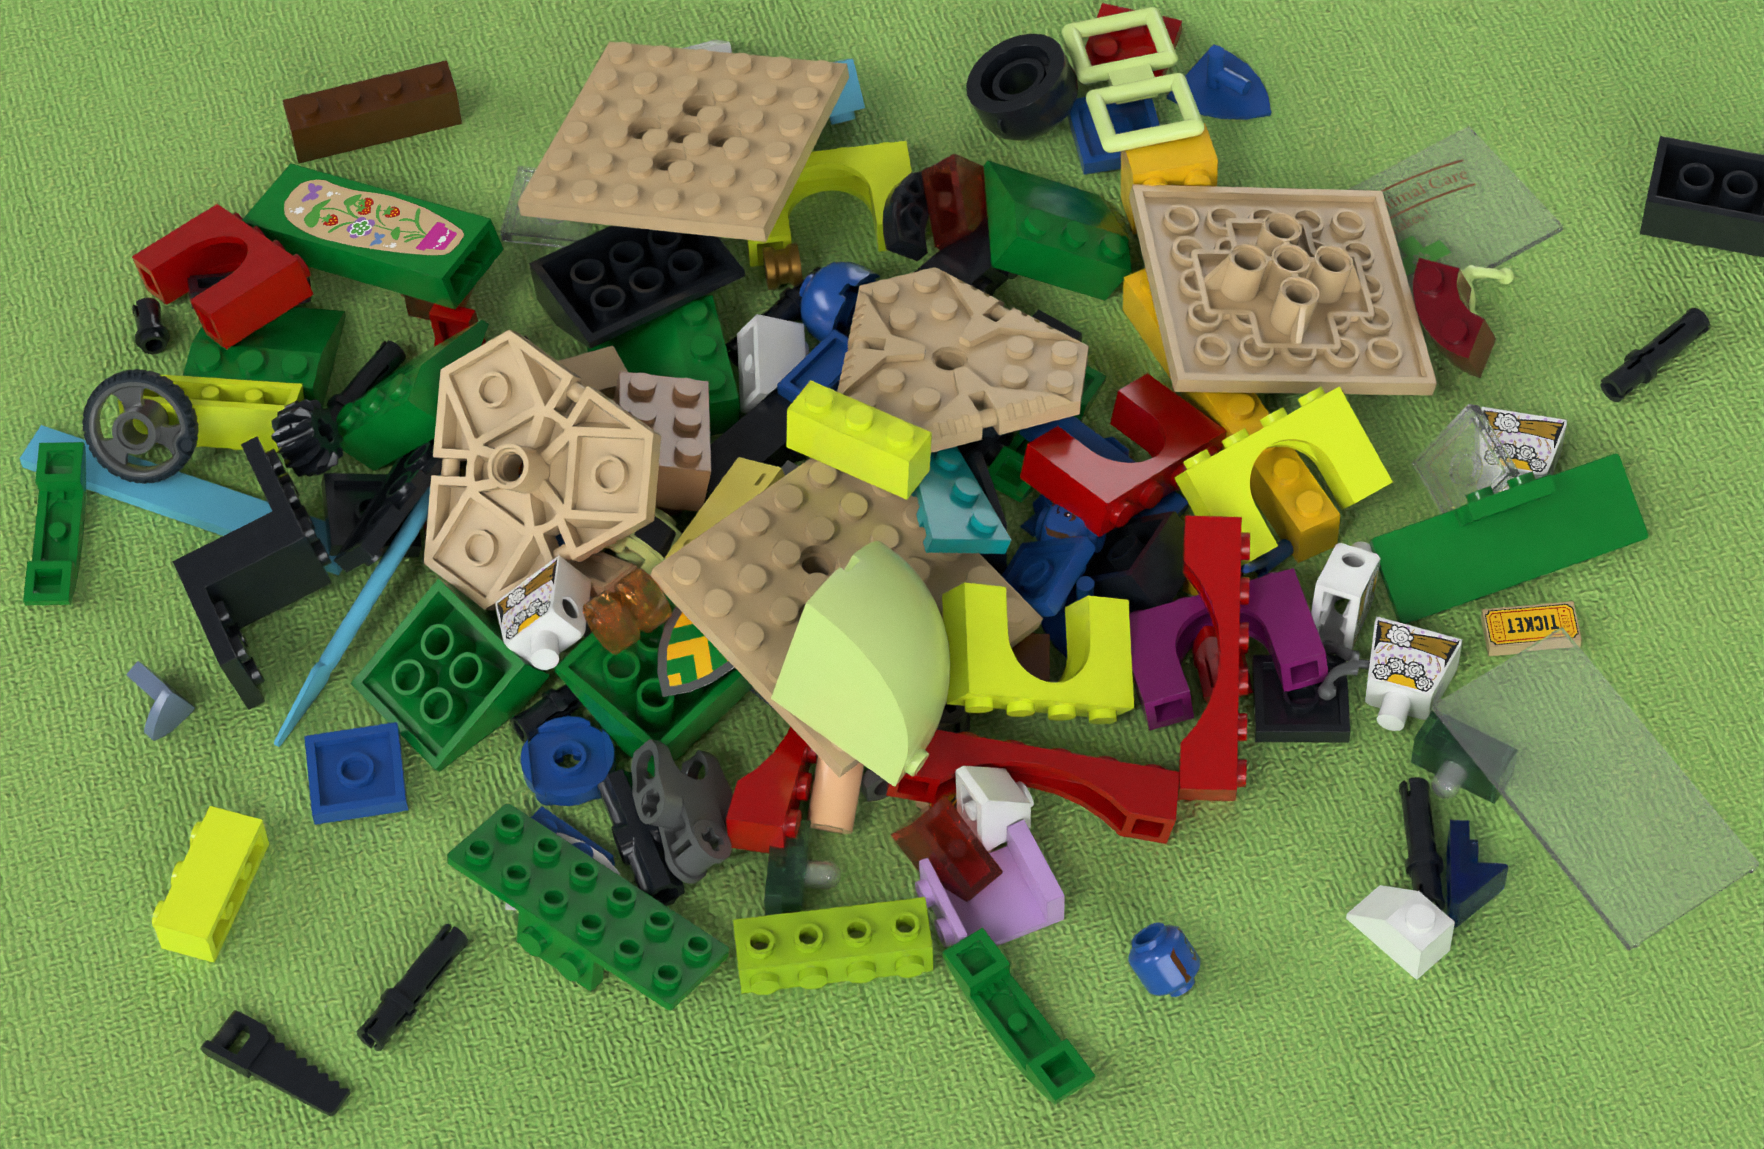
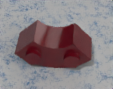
M1419 258L1413 279V295L1416 311L1423 326L1439 351L1449 362L1460 370L1481 378L1496 338L1485 319L1470 312V285L1460 268Z

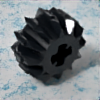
M305 399L300 402L290 403L284 406L285 409L277 412V417L271 420L272 428L275 431L271 437L277 443V453L281 454L284 458L286 468H292L298 477L304 475L310 477L315 474H323L331 470L330 467L338 464V459L343 456V449L340 445L343 437L338 433V423L332 420L328 408L323 409L317 399L311 401Z

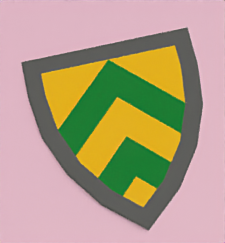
M675 606L664 626L658 647L657 673L663 697L691 692L714 682L734 668L677 606Z

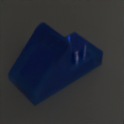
M1450 820L1446 841L1447 916L1455 922L1454 928L1461 925L1504 889L1509 867L1503 863L1478 862V839H1470L1468 820Z

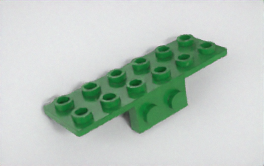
M1615 453L1539 479H1535L1532 471L1507 480L1509 486L1507 490L1494 494L1492 486L1474 491L1465 495L1468 503L1461 507L1372 538L1369 543L1372 552L1381 558L1379 571L1397 621L1408 624L1647 539L1649 536L1620 456Z
M504 804L447 854V863L519 911L516 942L527 953L535 957L538 956L559 970L561 975L567 980L577 982L590 992L603 981L605 968L665 1009L673 1010L729 956V947L511 804Z

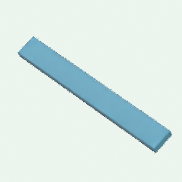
M42 425L19 458L23 468L36 472L39 443L84 442L86 447L87 490L222 536L272 512L267 501L179 471L173 476L155 483L142 484L123 480L121 477H116L109 473L107 468L104 469L97 462L98 459L93 457L89 450V445L86 444V440ZM128 455V462L140 466L158 465ZM310 516L316 528L314 531L329 555L325 521ZM329 556L332 563L324 566L326 571L339 575L342 568L334 562L336 556Z

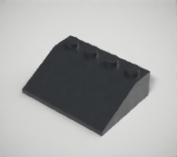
M612 225L529 263L538 302L556 326L589 349L745 276V270L719 237Z

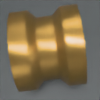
M797 243L788 244L785 249L775 250L771 246L762 247L768 290L778 289L781 284L787 283L796 286L803 280Z

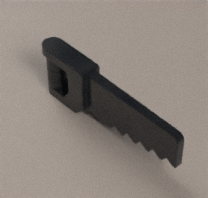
M237 1010L231 1013L211 1041L205 1040L200 1047L204 1054L247 1078L254 1076L327 1116L335 1115L350 1095L348 1088L340 1089L339 1082L329 1081L328 1074L319 1073L317 1066H308L306 1058H297L294 1050H286L284 1043H276L275 1036L268 1032L267 1026ZM244 1031L250 1034V1038L236 1055L228 1051L237 1037Z

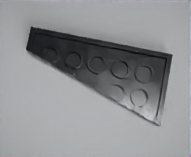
M434 439L399 457L334 559V562L346 573L362 564L370 566L380 558L386 549L384 545L429 488L431 475L438 476L441 472L442 459L433 457Z

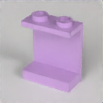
M1025 820L1007 826L1006 847L936 874L928 858L919 861L920 880L915 882V889L918 898L926 897L927 908L932 907L937 917V920H934L935 929L944 947L953 946L982 927L996 946H999L1064 920L1065 895Z

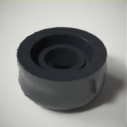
M1024 34L1004 40L982 55L968 76L966 91L972 106L988 130L995 136L1003 139L1022 141L1042 136L1062 123L1076 101L1078 82L1074 69L1068 63L1062 47L1056 40L1043 34Z

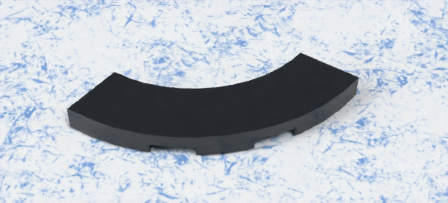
M926 167L922 171L911 172L893 187L886 199L883 210V236L886 250L917 262L928 254L925 239L928 215L934 212H951L961 215L970 208L962 173L946 168Z

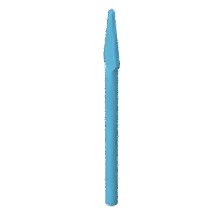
M430 486L410 511L325 648L319 662L311 669L274 741V745L280 747L325 687L331 672L342 658L428 517Z

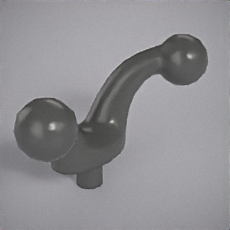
M1324 640L1322 644L1326 655L1335 654L1347 661L1330 670L1324 682L1318 688V694L1321 699L1331 700L1336 695L1334 681L1344 675L1357 676L1359 668L1369 670L1370 661L1359 659V651L1333 643L1330 640Z

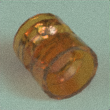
M639 568L614 584V593L609 590L603 591L585 603L582 610L585 620L595 637L609 652L615 655L640 640V630L649 633L672 616L669 602L658 584L649 574Z

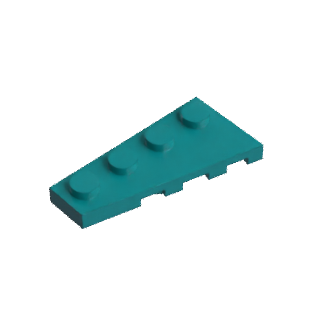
M957 446L932 452L930 471L911 494V496L917 497L919 509L916 513L919 527L925 528L926 537L923 541L926 553L1005 554L1012 539Z

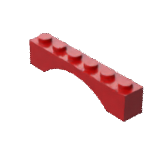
M1185 516L1183 574L1197 590L1209 612L1217 637L1219 666L1217 680L1210 701L1195 727L1180 744L1178 800L1235 801L1237 787H1246L1247 759H1238V741H1247V713H1238L1239 696H1247L1248 667H1239V650H1248L1249 622H1240V605H1249L1250 578L1241 577V560L1250 559V532H1241L1242 517Z
M791 726L776 750L755 770L736 783L726 817L727 833L731 842V848L785 856L789 838L798 837L801 826V810H798L801 800L807 801L809 799L812 785V773H809L811 763L817 764L818 755Z
M936 730L931 742L925 749L929 756L914 777L906 773L895 787L888 783L886 796L933 804L956 793V770L962 766L1005 768L1015 783L1021 781L1026 787L1053 793L1081 805L1102 819L1119 836L1166 844L1176 822L1180 772L1167 770L1156 764L1138 765L1121 762L1110 756L1092 757L1075 754L1063 748L1046 749L1025 745L1017 740L1000 741L979 737L971 732L954 733Z

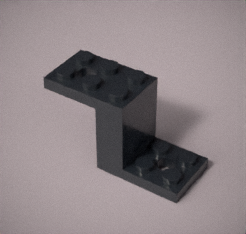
M258 437L242 443L241 446L272 512L173 561L221 669L248 710L265 702L258 687L265 680L253 657H250L246 649L249 645L241 628L332 583L324 567L332 563L323 543L320 538L318 539L314 531L316 528L305 506L301 504L300 494L292 478L286 472L275 449L273 448L266 452Z

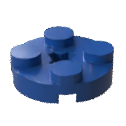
M567 716L555 718L538 727V734L531 739L529 744L527 739L521 751L523 777L528 788L535 794L536 799L546 806H575L592 799H600L597 784L601 783L607 774L616 770L614 746L610 736L603 729L601 732L599 729L592 727L589 720L581 717ZM567 754H572L574 760L580 761L571 768L557 765L563 762V756Z

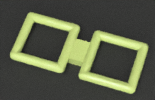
M1149 7L1070 23L1063 27L1062 35L1079 81L1082 84H1091L1108 80L1109 87L1091 90L1086 95L1089 111L1102 147L1106 152L1114 153L1198 136L1203 133L1204 123L1186 77L1182 73L1155 77L1153 74L1155 70L1175 66L1178 61L1165 23L1157 8ZM1145 25L1148 26L1158 53L1094 66L1091 65L1082 38ZM1173 91L1184 121L1116 134L1106 107L1107 104L1116 103L1118 105L1157 97L1158 94Z

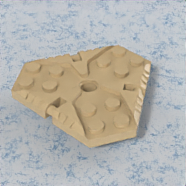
M934 267L859 286L848 338V352L845 353L837 392L932 432V453L982 440V429L993 426L998 435L1079 415L1089 346L1016 308L1010 310L1004 307V302Z
M505 331L445 366L440 371L433 457L442 459L441 476L431 475L424 564L483 609L496 610V601L557 556H561L568 563L572 560L582 562L589 558L590 555L600 552L606 546L616 543L617 540L625 538L654 521L661 435L634 415L628 413L627 410L617 405L616 402L606 397L596 388L584 387L581 377L571 372L567 367L546 354L516 331ZM574 401L576 405L570 415H568L566 412ZM460 461H467L466 477H459ZM523 462V472L519 477L518 470L521 463ZM559 534L562 535L565 542L560 547L555 537Z

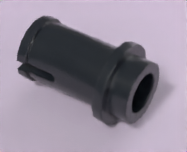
M154 298L139 299L136 301L137 305L133 304L132 306L137 326L135 343L147 354L160 353L165 350L170 340V333L163 326L160 303Z

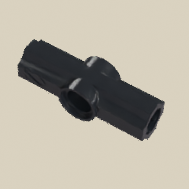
M621 769L607 774L606 778L597 786L613 825L611 827L613 838L623 864L630 866L639 889L665 906L674 904L676 899L685 893L684 885L668 868L658 826L644 824L637 814L632 795V772Z

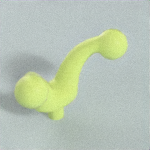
M1469 265L1464 270H1461L1471 287L1470 312L1476 314V298L1472 285L1474 279L1493 278L1498 279V282L1507 285L1513 281V271L1505 267L1498 270Z

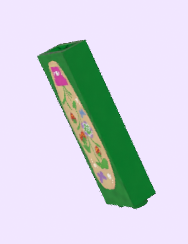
M292 163L289 164L242 219L249 226L260 228L269 240H278L291 255L298 254L308 267L452 309H456L504 250L491 218Z

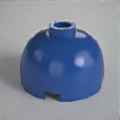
M832 262L818 270L815 274H810L800 288V297H802L800 304L801 317L808 332L819 342L824 340L834 329L843 333L852 324L859 286L876 282L875 279L880 276L872 270L853 262Z

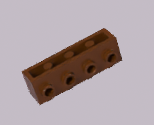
M447 60L282 100L298 164L462 124L457 91Z

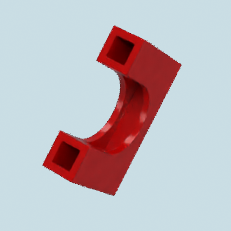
M216 204L132 256V259L147 291L166 305L188 292L187 278H190L189 276L234 271L226 278L190 299L206 335L227 350L314 294L307 280L310 277L309 268L298 254L291 255L278 240H269L257 226L251 227L243 222V218L237 212L232 214L219 204Z
M1146 373L1118 390L1110 424L1151 455V459L1142 462L1125 463L1104 458L1091 451L1057 426L1027 444L1020 478L1054 504L1063 507L1082 519L1086 528L1098 537H1101L1115 527L1120 528L1124 526L1131 517L1144 509L1153 508L1162 498L1173 491H1180L1181 489L1175 477L1187 470L1183 462L1205 449L1208 450L1211 456L1222 451L1223 444L1221 441L1225 439L1227 430Z

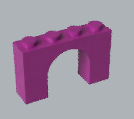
M1294 568L1281 572H1271L1260 578L1250 580L1249 605H1240V622H1249V636L1262 643L1272 656L1284 692L1324 682L1328 675L1326 652ZM1199 595L1179 598L1168 604L1146 610H1137L1129 614L1133 684L1149 731L1194 718L1190 690L1181 665L1185 655L1193 647L1194 640L1199 631L1204 626H1213L1209 612Z

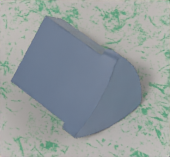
M137 661L126 674L155 700L144 728V733L153 741L172 732L194 711L195 707L141 662Z

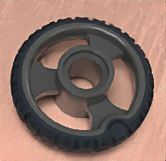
M143 369L126 370L116 373L105 379L95 388L84 408L82 423L83 431L85 432L84 438L86 444L89 445V450L104 469L107 468L109 473L116 477L119 476L123 480L142 484L165 480L185 466L196 448L199 430L195 409L192 408V403L188 396H185L184 391L177 384H173L172 380L165 376H160L159 373ZM145 388L158 393L170 403L178 416L179 424L169 425L165 409L154 400L143 399ZM112 394L121 401L124 411L113 423V438H104L101 430L100 416L106 400ZM133 419L141 420L147 426L148 434H142L137 431L133 425ZM156 443L167 447L172 454L171 458L154 466H140L128 462V454H143Z

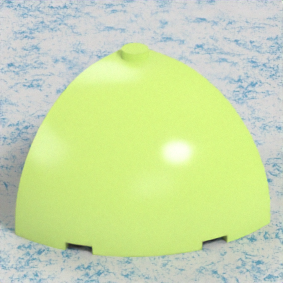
M880 541L871 542L854 553L846 568L843 570L839 567L806 602L771 699L894 787L906 773L914 777L926 762L929 753L925 749L931 742L940 723L950 683V652L945 625L934 598L916 571L902 557Z

